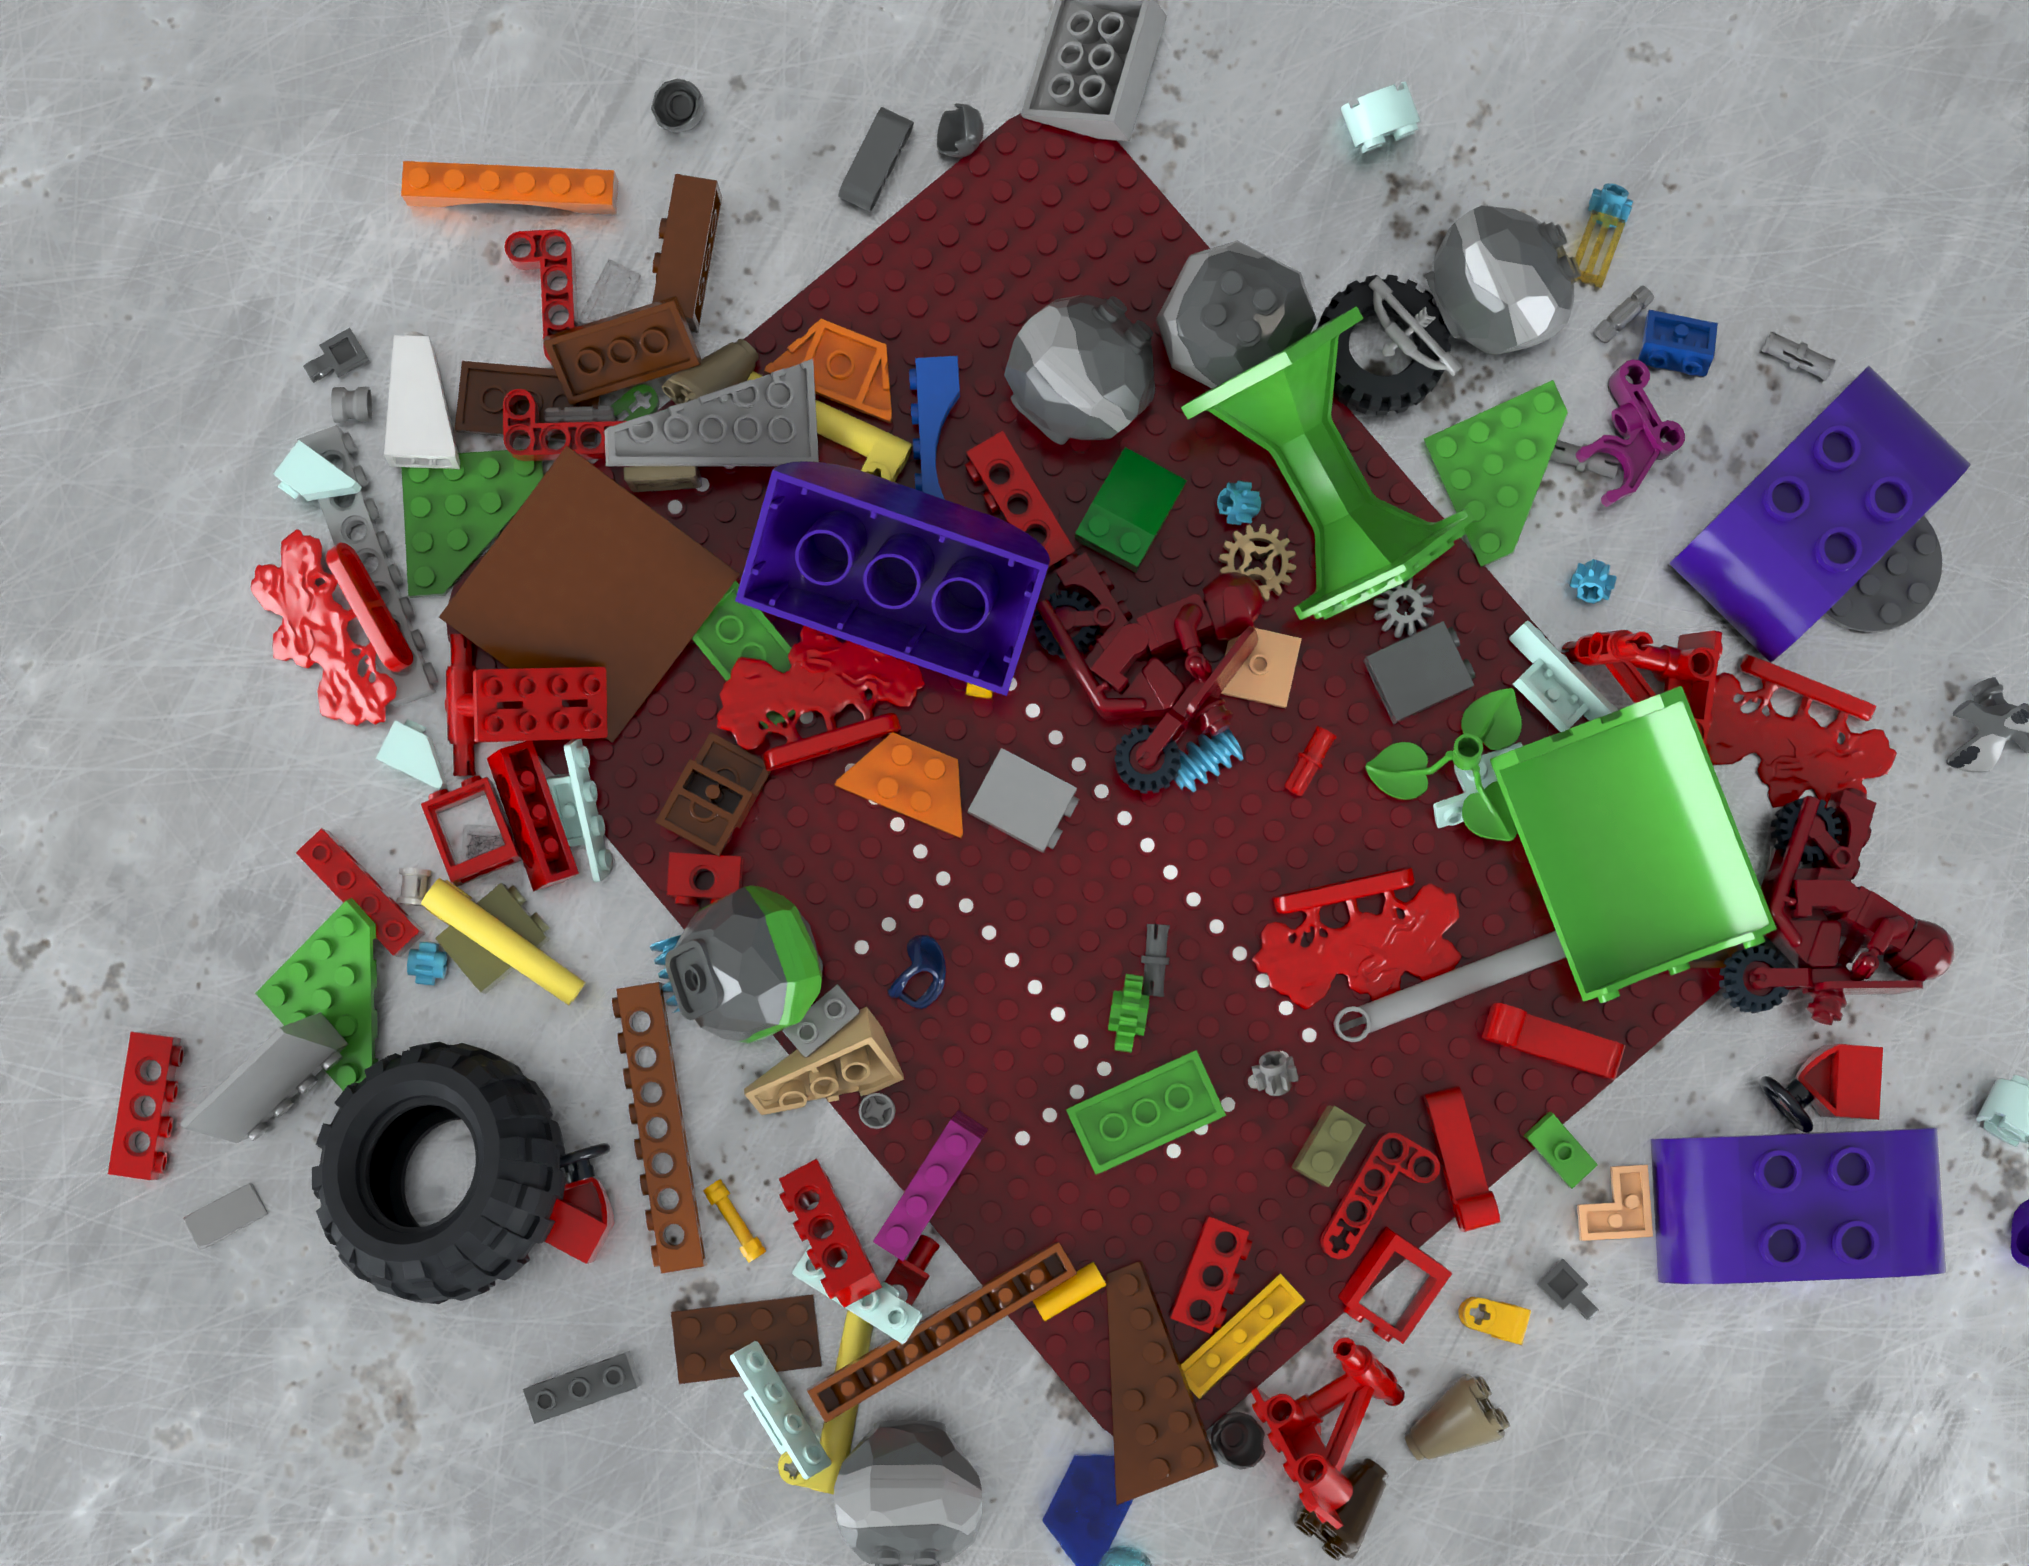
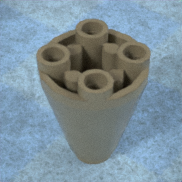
M738 339L735 343L731 342L702 358L700 365L672 375L662 385V390L677 405L745 382L754 371L759 355L748 342Z
M1469 1374L1462 1376L1411 1427V1432L1405 1435V1441L1418 1461L1424 1458L1428 1460L1496 1442L1504 1438V1430L1510 1427V1423L1504 1412L1500 1408L1495 1409L1488 1397L1492 1395V1392L1482 1376L1478 1378L1472 1377Z

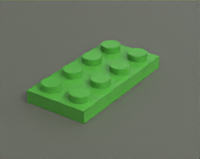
M735 580L692 637V640L726 682L731 678V670L740 657L761 659L782 673L789 671L791 664L788 659V653L791 647L761 610L735 602L739 589V584ZM794 710L788 713L789 718L794 716L796 712ZM769 711L766 715L776 726L779 722H782V724L786 722L783 716L775 711ZM760 721L762 726L765 729H768V725L763 721Z
M1197 1050L1066 1109L1095 1175L1226 1116Z

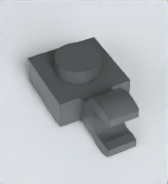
M348 328L320 344L319 346L324 354L306 363L303 367L314 383L325 377L332 369H334L339 378L369 361L352 330Z
M1561 1259L1537 1283L1562 1310L1571 1303L1586 1320H1590L1599 1311L1582 1293L1589 1284L1564 1259Z

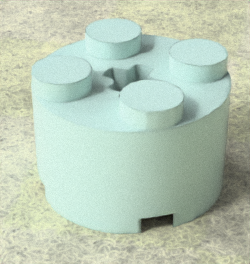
M1401 82L1398 86V91L1394 84L1357 98L1359 103L1353 105V109H1351L1349 103L1341 107L1355 148L1361 147L1362 153L1381 147L1382 143L1386 142L1385 138L1393 135L1395 141L1415 134L1414 131L1418 130L1417 124L1421 122L1407 82Z
M2013 1075L2011 1080L2002 1078L1996 1080L1977 1116L1978 1122L1985 1120L1982 1127L1987 1132L2015 1147L2018 1146L2019 1142L2029 1144V1080L2018 1075Z

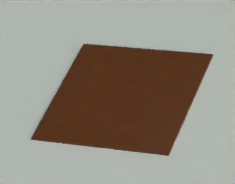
M566 446L440 614L439 618L509 669L605 667L608 728L606 739L613 743L740 573Z

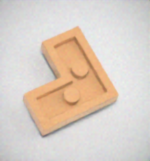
M1646 1164L1610 1167L1611 1203L1577 1204L1580 1241L1653 1237L1648 1165Z

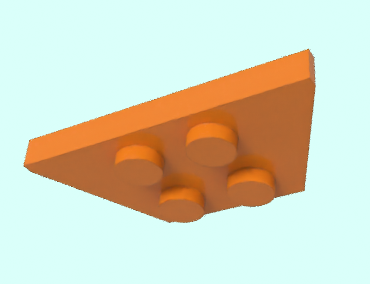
M820 319L808 329V332L802 338L794 341L787 347V351L765 367L764 372L768 375L813 359L815 394L887 423L892 421L887 346L884 343Z
M892 732L836 780V787L958 838H961L963 835L958 759Z

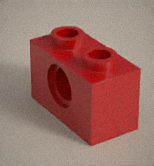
M669 852L667 896L674 897L675 904L696 905L697 899H709L713 903L742 888L743 858L741 856L720 855L718 857L710 854ZM702 871L712 872L715 878L713 886L708 890H700L696 886V877Z

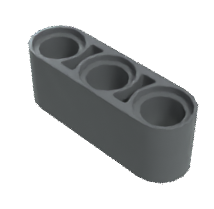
M881 107L841 185L838 197L871 212L908 141L914 122Z

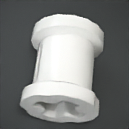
M399 868V874L402 875L401 896L397 898L396 903L422 906L421 902L426 895L427 877L431 876L432 871L417 868Z

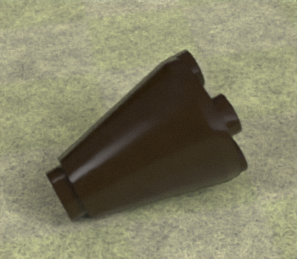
M1368 1458L1363 1463H1357L1344 1473L1353 1486L1350 1500L1336 1510L1344 1526L1337 1530L1329 1522L1323 1524L1315 1512L1310 1513L1304 1505L1300 1507L1296 1514L1298 1517L1294 1523L1296 1528L1308 1537L1314 1535L1324 1543L1322 1546L1323 1551L1337 1561L1342 1556L1353 1559L1358 1553L1386 1487L1385 1481L1389 1477L1388 1473L1379 1464Z

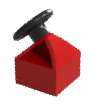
M1847 1044L1824 1045L1804 1062L1796 1074V1079L1794 1078L1786 1085V1089L1769 1076L1762 1077L1760 1085L1766 1096L1780 1113L1804 1133H1810L1813 1130V1122L1804 1110L1810 1103L1820 1117L1879 1120L1883 1047Z
M607 1143L590 1146L560 1157V1168H564L568 1184L565 1185L563 1200L556 1199L550 1219L556 1222L545 1242L585 1264L596 1260L615 1224L610 1200L599 1179L593 1177L596 1176V1173L589 1159L607 1154L610 1151V1145Z

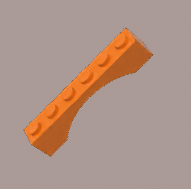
M403 161L401 196L408 206L447 207L462 204L506 203L551 207L585 214L617 215L618 179L614 170Z

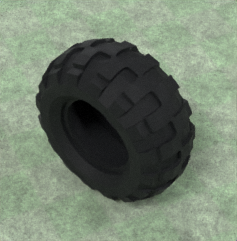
M439 1041L409 1047L407 1051H402V1056L396 1053L388 1055L365 1069L366 1078L360 1083L356 1082L348 1085L334 1102L339 1107V1110L331 1124L323 1123L316 1142V1145L322 1149L319 1166L312 1167V1190H314V1195L321 1202V1207L316 1210L327 1240L330 1244L336 1245L335 1249L340 1253L338 1257L342 1263L358 1279L371 1283L378 1291L410 1301L440 1304L448 1299L463 1301L489 1291L490 1287L496 1286L495 1280L497 1279L505 1281L512 1277L531 1260L528 1253L536 1243L545 1242L556 1222L551 1220L550 1216L556 1199L563 1200L566 1174L560 1170V1157L566 1155L561 1129L558 1122L551 1119L553 1115L549 1110L551 1105L537 1083L525 1077L517 1065L501 1056L465 1043L448 1045ZM462 1119L471 1133L475 1147L476 1164L470 1188L464 1199L448 1216L436 1223L421 1227L412 1216L405 1196V1176L409 1160L421 1140L433 1129L444 1123Z

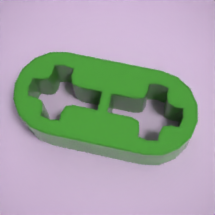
M641 384L631 388L614 402L611 407L614 409V417L616 419L628 413L629 416L623 421H629L658 411L660 403L655 390L648 385ZM641 393L644 397L649 394L652 396L649 399L651 406L648 409L640 406L634 412L631 411L638 403L637 395Z

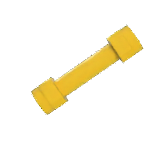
M719 1179L705 1188L703 1192L711 1205L716 1204L741 1243L742 1246L739 1249L748 1263L765 1253L766 1249L759 1237H753L728 1198V1195L731 1193L722 1180Z

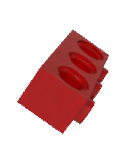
M1210 1216L1206 1217L1169 1315L1171 1319L1209 1334L1212 1333L1214 1327L1221 1328L1227 1312V1308L1222 1307L1226 1293L1233 1295L1240 1277L1239 1274L1234 1273L1239 1259L1246 1261L1253 1241L1247 1239L1249 1231ZM1225 1231L1232 1233L1235 1238L1233 1249L1228 1252L1219 1251L1215 1245L1218 1234ZM1212 1265L1218 1266L1222 1271V1280L1215 1286L1206 1285L1202 1278L1204 1270ZM1199 1299L1207 1301L1210 1307L1208 1316L1201 1320L1194 1319L1190 1315L1191 1304Z

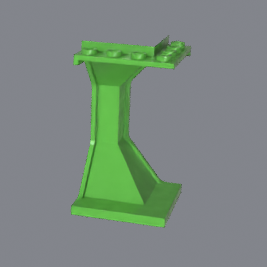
M1357 306L1325 323L1276 355L1199 395L1181 407L1187 419L1203 411H1209L1269 451L1314 530L1316 556V590L1312 595L1294 607L1300 620L1313 614L1316 619L1324 617L1326 620L1405 583L1455 545L1453 541L1466 534L1463 528L1475 520L1467 507L1438 522H1427L1380 500L1371 491L1338 432L1331 416L1338 339L1342 332L1364 319Z

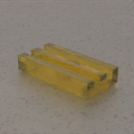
M1592 210L1574 258L1580 267L1596 220L1603 222L1585 271L1580 270L1581 276L1577 277L1584 283L1588 284L1591 282L1596 287L1602 288L1624 229L1625 220ZM1610 224L1616 227L1598 275L1592 274Z

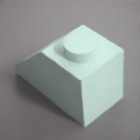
M298 440L273 473L281 480L278 487L294 499L299 494L308 501L355 494L362 488L355 480L300 440Z
M409 719L406 720L405 724L394 721L376 759L439 790L447 789L448 785L433 740L424 735L426 728Z

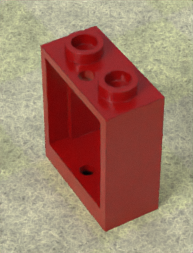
M480 775L462 781V787L449 792L448 789L438 790L428 796V801L421 803L449 879L457 887L522 861L494 784L488 777L481 778ZM486 795L505 845L458 864L439 813Z
M1386 1227L1338 1298L1346 1305L1343 1311L1353 1319L1361 1323L1366 1318L1374 1324L1372 1331L1387 1342L1395 1338L1404 1344L1446 1284L1452 1272L1389 1227ZM1394 1251L1429 1274V1277L1395 1326L1360 1303V1300Z

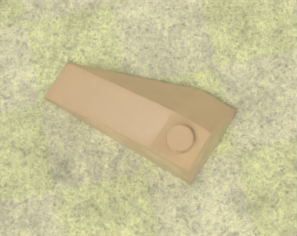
M867 1007L860 1009V1013L809 1057H804L798 1049L747 1086L744 1089V1095L761 1115L802 1108L806 1105L807 1101L826 1097L827 1102L838 1101L839 1095L857 1091H860V1096L873 1094L904 1080L903 1072L885 1031Z

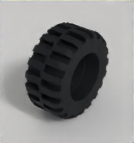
M1377 275L1367 276L1365 281L1361 283L1355 280L1348 284L1343 292L1339 291L1331 299L1328 307L1325 308L1317 328L1356 306L1363 318L1377 315L1373 305L1374 291L1368 286ZM1387 275L1386 279H1382L1393 291L1391 294L1414 318L1424 307L1427 308L1428 316L1436 317L1424 329L1445 352H1450L1451 344H1449V337L1451 334L1438 306H1435L1432 302L1433 295L1428 290H1425L1423 293L1416 289L1418 283L1409 279L1406 284L1397 281L1398 276ZM1386 300L1382 301L1388 317L1396 319L1408 329L1410 326ZM1355 325L1339 335L1333 391L1339 396L1338 401L1345 406L1348 403L1356 406L1357 412L1366 414L1368 410L1376 411V416L1387 415L1389 411L1394 410L1396 413L1406 411L1410 405H1417L1425 399L1430 391L1432 392L1444 370L1428 368L1412 358L1410 364L1398 374L1390 376L1372 374L1361 368L1350 353L1349 338ZM1415 331L1411 334L1418 351L1434 361L1440 359Z

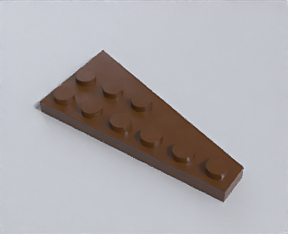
M1142 1261L1106 1274L1116 1505L1219 1467Z

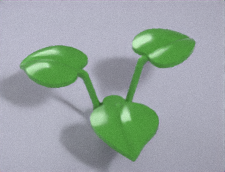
M1509 688L1494 691L1469 705L1461 721V729L1464 734L1456 739L1453 751H1447L1446 755L1433 766L1427 768L1428 757L1422 748L1414 743L1399 742L1385 748L1366 764V771L1369 777L1380 790L1392 797L1404 800L1414 799L1427 791L1428 779L1426 775L1435 773L1448 761L1453 760L1459 769L1472 770L1475 786L1478 791L1477 793L1470 794L1464 800L1462 818L1465 825L1474 834L1484 838L1502 841L1513 840L1518 832L1500 785L1496 781L1484 789L1481 782L1479 763L1483 752V743L1492 750H1502L1512 746L1520 736L1522 719L1514 690Z

